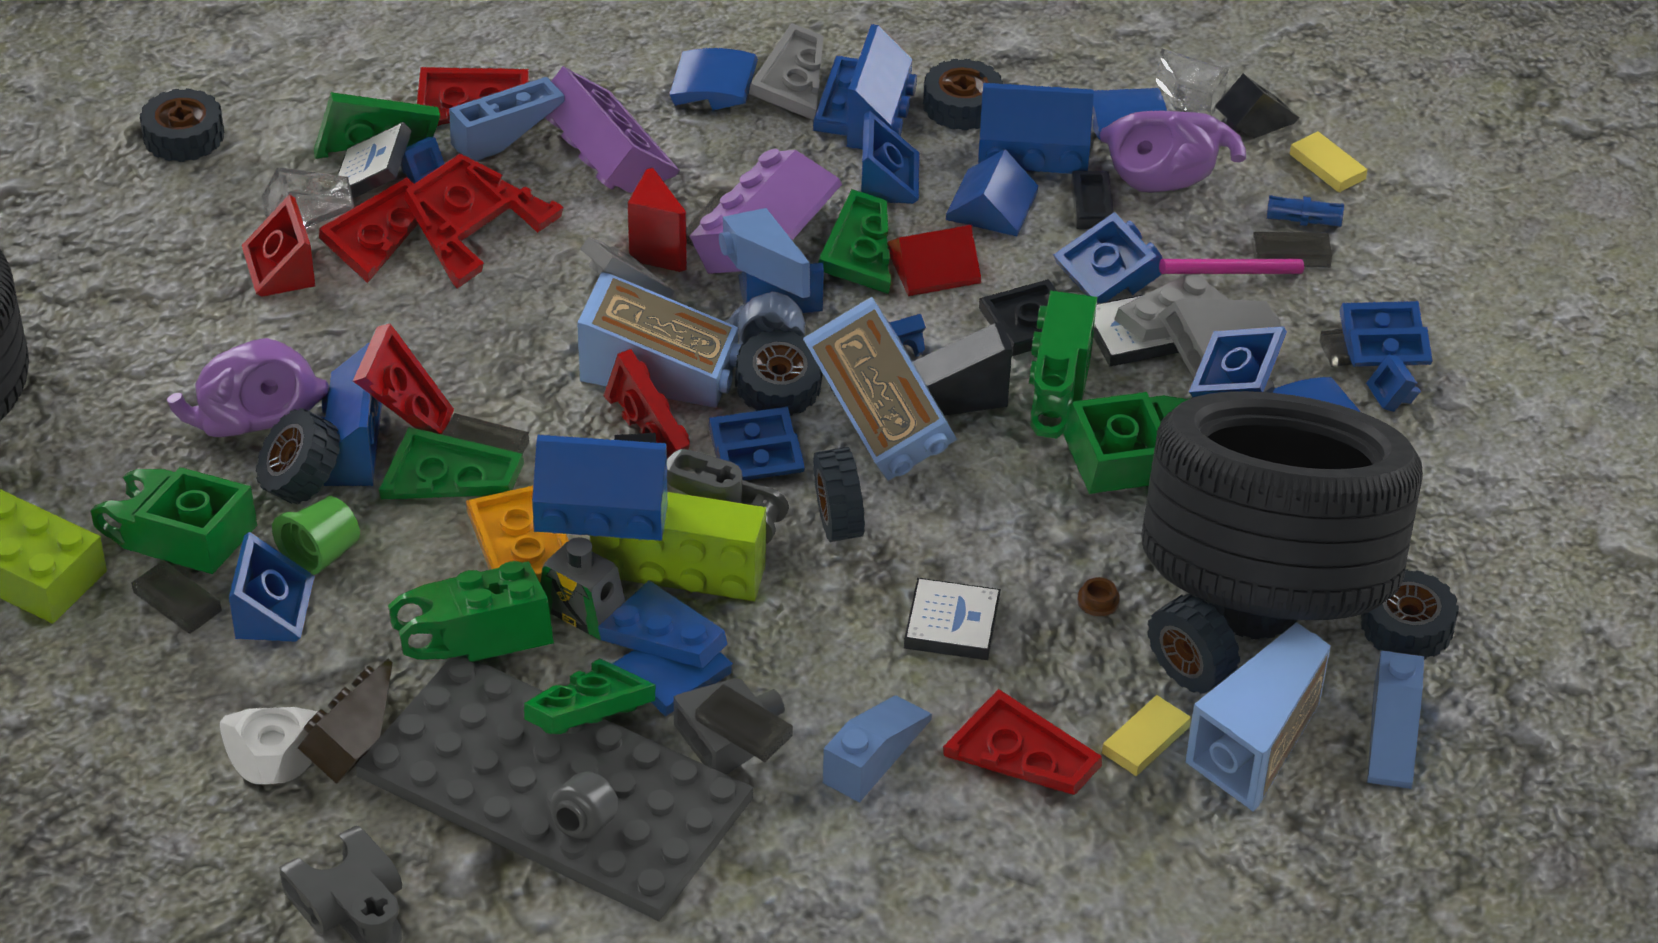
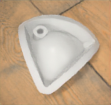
M297 707L253 708L224 716L220 721L221 736L228 757L235 769L244 779L254 784L285 783L300 776L310 766L312 761L298 749V746L309 734L303 729L304 726L318 711Z

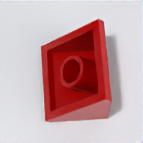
M652 167L646 169L628 201L629 254L642 264L682 272L687 270L686 211Z
M289 194L241 245L255 292L261 297L316 287L309 238L296 199Z
M972 225L904 236L887 242L890 258L908 297L981 283V273Z

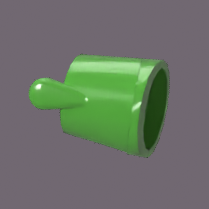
M327 496L323 500L298 512H285L277 516L272 523V535L280 553L311 574L316 575L358 542L360 528L353 512L344 502L333 496Z

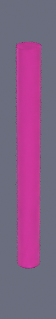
M1161 259L1159 270L1161 274H1302L1304 262L1302 259Z

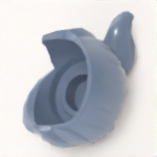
M779 292L765 293L752 298L737 308L732 316L724 321L738 327L739 343L743 345L747 343V339L750 337H755L760 332H770L774 329H781V331L786 332L789 330L797 335L805 336L806 323L801 309L788 295Z

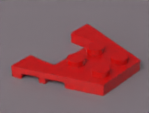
M461 153L407 188L404 197L452 284L457 289L481 273L484 262L461 242L508 209H512L537 233L559 219L564 209L561 204L553 200L549 204L531 194L532 190L526 186L519 189L502 180V174Z

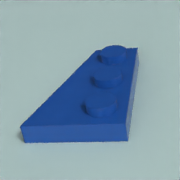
M650 580L598 626L601 641L702 669L728 645L725 630Z

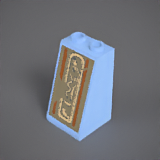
M601 272L577 322L581 382L607 386L617 354L632 349L637 359L644 362L647 366L650 380L658 393H662L668 399L717 408L722 394H728L733 378L732 370L733 367H736L737 355H739V349L743 345L738 344V327L605 272Z
M870 297L803 338L875 464L887 481L896 476L905 475L914 465L929 456L942 453L949 444L958 440L897 334L873 297Z
M1296 622L1197 701L1193 707L1185 762L1251 811L1258 808L1320 704L1331 645L1323 641L1317 634L1310 632Z

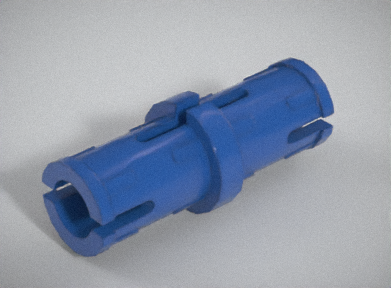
M1269 195L1266 219L1300 222V226H1307L1308 223L1341 227L1344 204L1313 201L1311 197L1303 196V199H1291Z

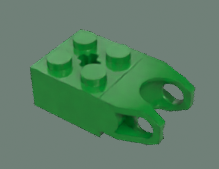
M1050 290L1048 305H1040L1037 329H1042V332H1034L1031 355H1034L1037 361H1032L1029 384L1035 387L1030 426L1037 436L1055 439L1060 437L1064 432L1072 401L1083 400L1092 355L1097 297ZM1043 414L1050 418L1060 417L1061 423L1057 426L1048 427L1041 424L1038 419Z
M1147 392L1072 401L1063 435L1089 494L1149 486L1156 435L1160 423L1168 413L1189 399L1165 395L1149 397Z
M179 467L176 472L166 469H135L127 472L122 478L126 483V495L131 499L105 501L95 505L90 510L93 526L122 548L209 574H214L243 542L244 535L252 532L258 525L251 486ZM134 480L143 483L144 488L142 492L136 487ZM103 513H106L116 522L122 524L121 527H113L107 523Z
M510 561L502 564L499 568L481 572L477 570L464 571L457 577L424 584L399 595L388 605L391 626L399 631L403 655L417 660L448 659L467 655L469 662L554 644L548 597L529 561L523 563ZM413 603L422 609V615L416 616L409 622H403L397 618L400 608L406 604ZM411 634L432 635L430 643L425 647L414 648L408 644Z

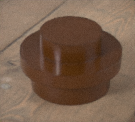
M1095 577L1087 580L1080 588L1077 602L1085 613L1101 617L1110 615L1118 609L1120 595L1112 581L1102 577Z

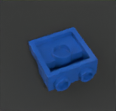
M1113 212L1053 254L1056 263L1085 295L1097 297V304L1109 301L1124 289H1127L1134 295L1162 275L1159 270V263L1163 257L1158 249L1151 242L1145 244L1141 240L1142 235L1135 224L1130 220L1125 223L1116 212Z

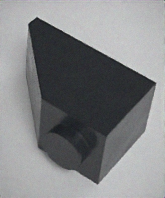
M1244 73L1215 105V108L1225 116L1221 122L1228 125L1237 134L1243 131L1253 139L1292 125L1300 118L1278 97Z

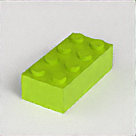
M0 489V599L54 624L107 572L101 536Z
M667 492L668 506L662 541L590 536L592 552L613 562L618 568L620 580L645 584L650 580L657 586L755 601L766 566V507Z

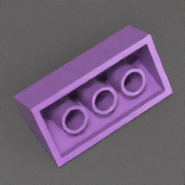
M562 66L551 82L565 95V101L545 118L551 124L564 131L561 137L568 144L581 151L578 155L585 164L598 171L596 178L602 184L612 190L617 186L631 193L634 192L646 169L653 167L663 181L675 177L680 170L609 90Z
M771 149L759 156L758 163L739 178L740 182L731 192L721 197L719 205L700 220V225L690 235L707 273L741 271L737 269L728 255L724 256L720 249L719 233L723 232L724 216L767 208L791 240H793L842 185L840 179L797 150L779 151L778 149Z

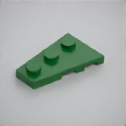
M331 92L314 147L315 159L328 158V153L346 151L348 148L402 122L411 130L407 147L425 138L434 137L440 119L439 108Z
M851 189L818 263H823L824 273L889 294L891 274H889L890 251L887 245V200Z
M408 427L379 488L380 498L385 500L488 496L513 490L524 465L523 454Z
M599 658L591 663V671L585 674L583 671H577L570 675L569 685H553L525 702L524 719L542 728L545 733L563 734L568 732L571 727L584 723H598L603 720V717L618 712H632L637 709V706L655 701L656 684Z

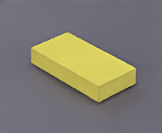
M1319 131L1291 144L1290 155L1337 192H1341L1366 179L1368 169Z
M1156 695L1103 743L1102 754L1137 776L1190 727L1191 717Z

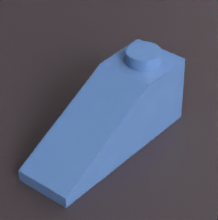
M544 77L449 108L451 145L459 154L461 153L474 161L501 153L565 101V95L548 77Z
M767 208L723 217V232L719 233L720 249L724 256L728 255L737 269L801 298L810 297V262Z
M1388 651L1380 652L1373 688L1367 783L1412 789L1423 691L1424 656Z
M895 695L850 719L824 748L823 783L860 803L932 720V714Z

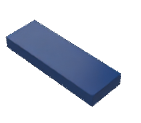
M843 56L835 57L813 120V131L847 136L848 89L859 59Z

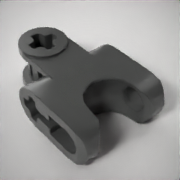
M678 450L667 459V482L670 486L684 492L682 494L766 507V544L773 539L776 532L774 523L783 520L789 510L788 501L778 490L743 481L742 471L738 465L693 450ZM686 467L695 470L697 474L680 469Z
M353 826L339 834V837L343 840V862L338 866L319 870L310 867L301 858H295L279 867L285 895L319 934H323L340 924L355 943H400L402 940L401 925L396 919L399 911L398 901L393 895L402 889L401 877L390 858L360 826Z

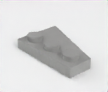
M791 23L751 82L749 94L814 120L818 103L817 95L824 36Z
M588 237L580 248L581 251L592 259L588 265L599 274L601 272L610 273L669 299L675 292L628 252H621L618 248L610 247L592 237Z
M1185 274L1119 307L1114 320L1142 342L1169 338L1171 336L1158 314L1174 301L1181 298L1230 299L1211 286L1203 277L1197 274Z

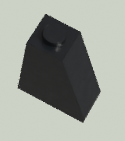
M1002 322L993 323L913 361L944 416L1008 407L1012 346Z

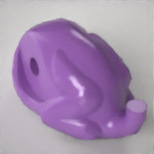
M1179 111L1135 112L1121 117L1107 127L1102 128L1099 135L1101 142L1109 146L1111 159L1117 173L1129 186L1140 192L1176 191L1202 181L1212 173L1221 146H1226L1230 149L1231 161L1243 162L1246 159V149L1240 135L1225 123L1204 113Z
M264 338L252 340L222 352L202 369L195 383L198 406H191L186 403L182 393L170 395L167 398V402L171 411L182 422L204 430L208 436L227 437L270 429L280 421L281 417L289 414L294 409L304 408L308 411L311 410L328 394L329 384L326 380L315 376L309 363L300 353L279 341Z

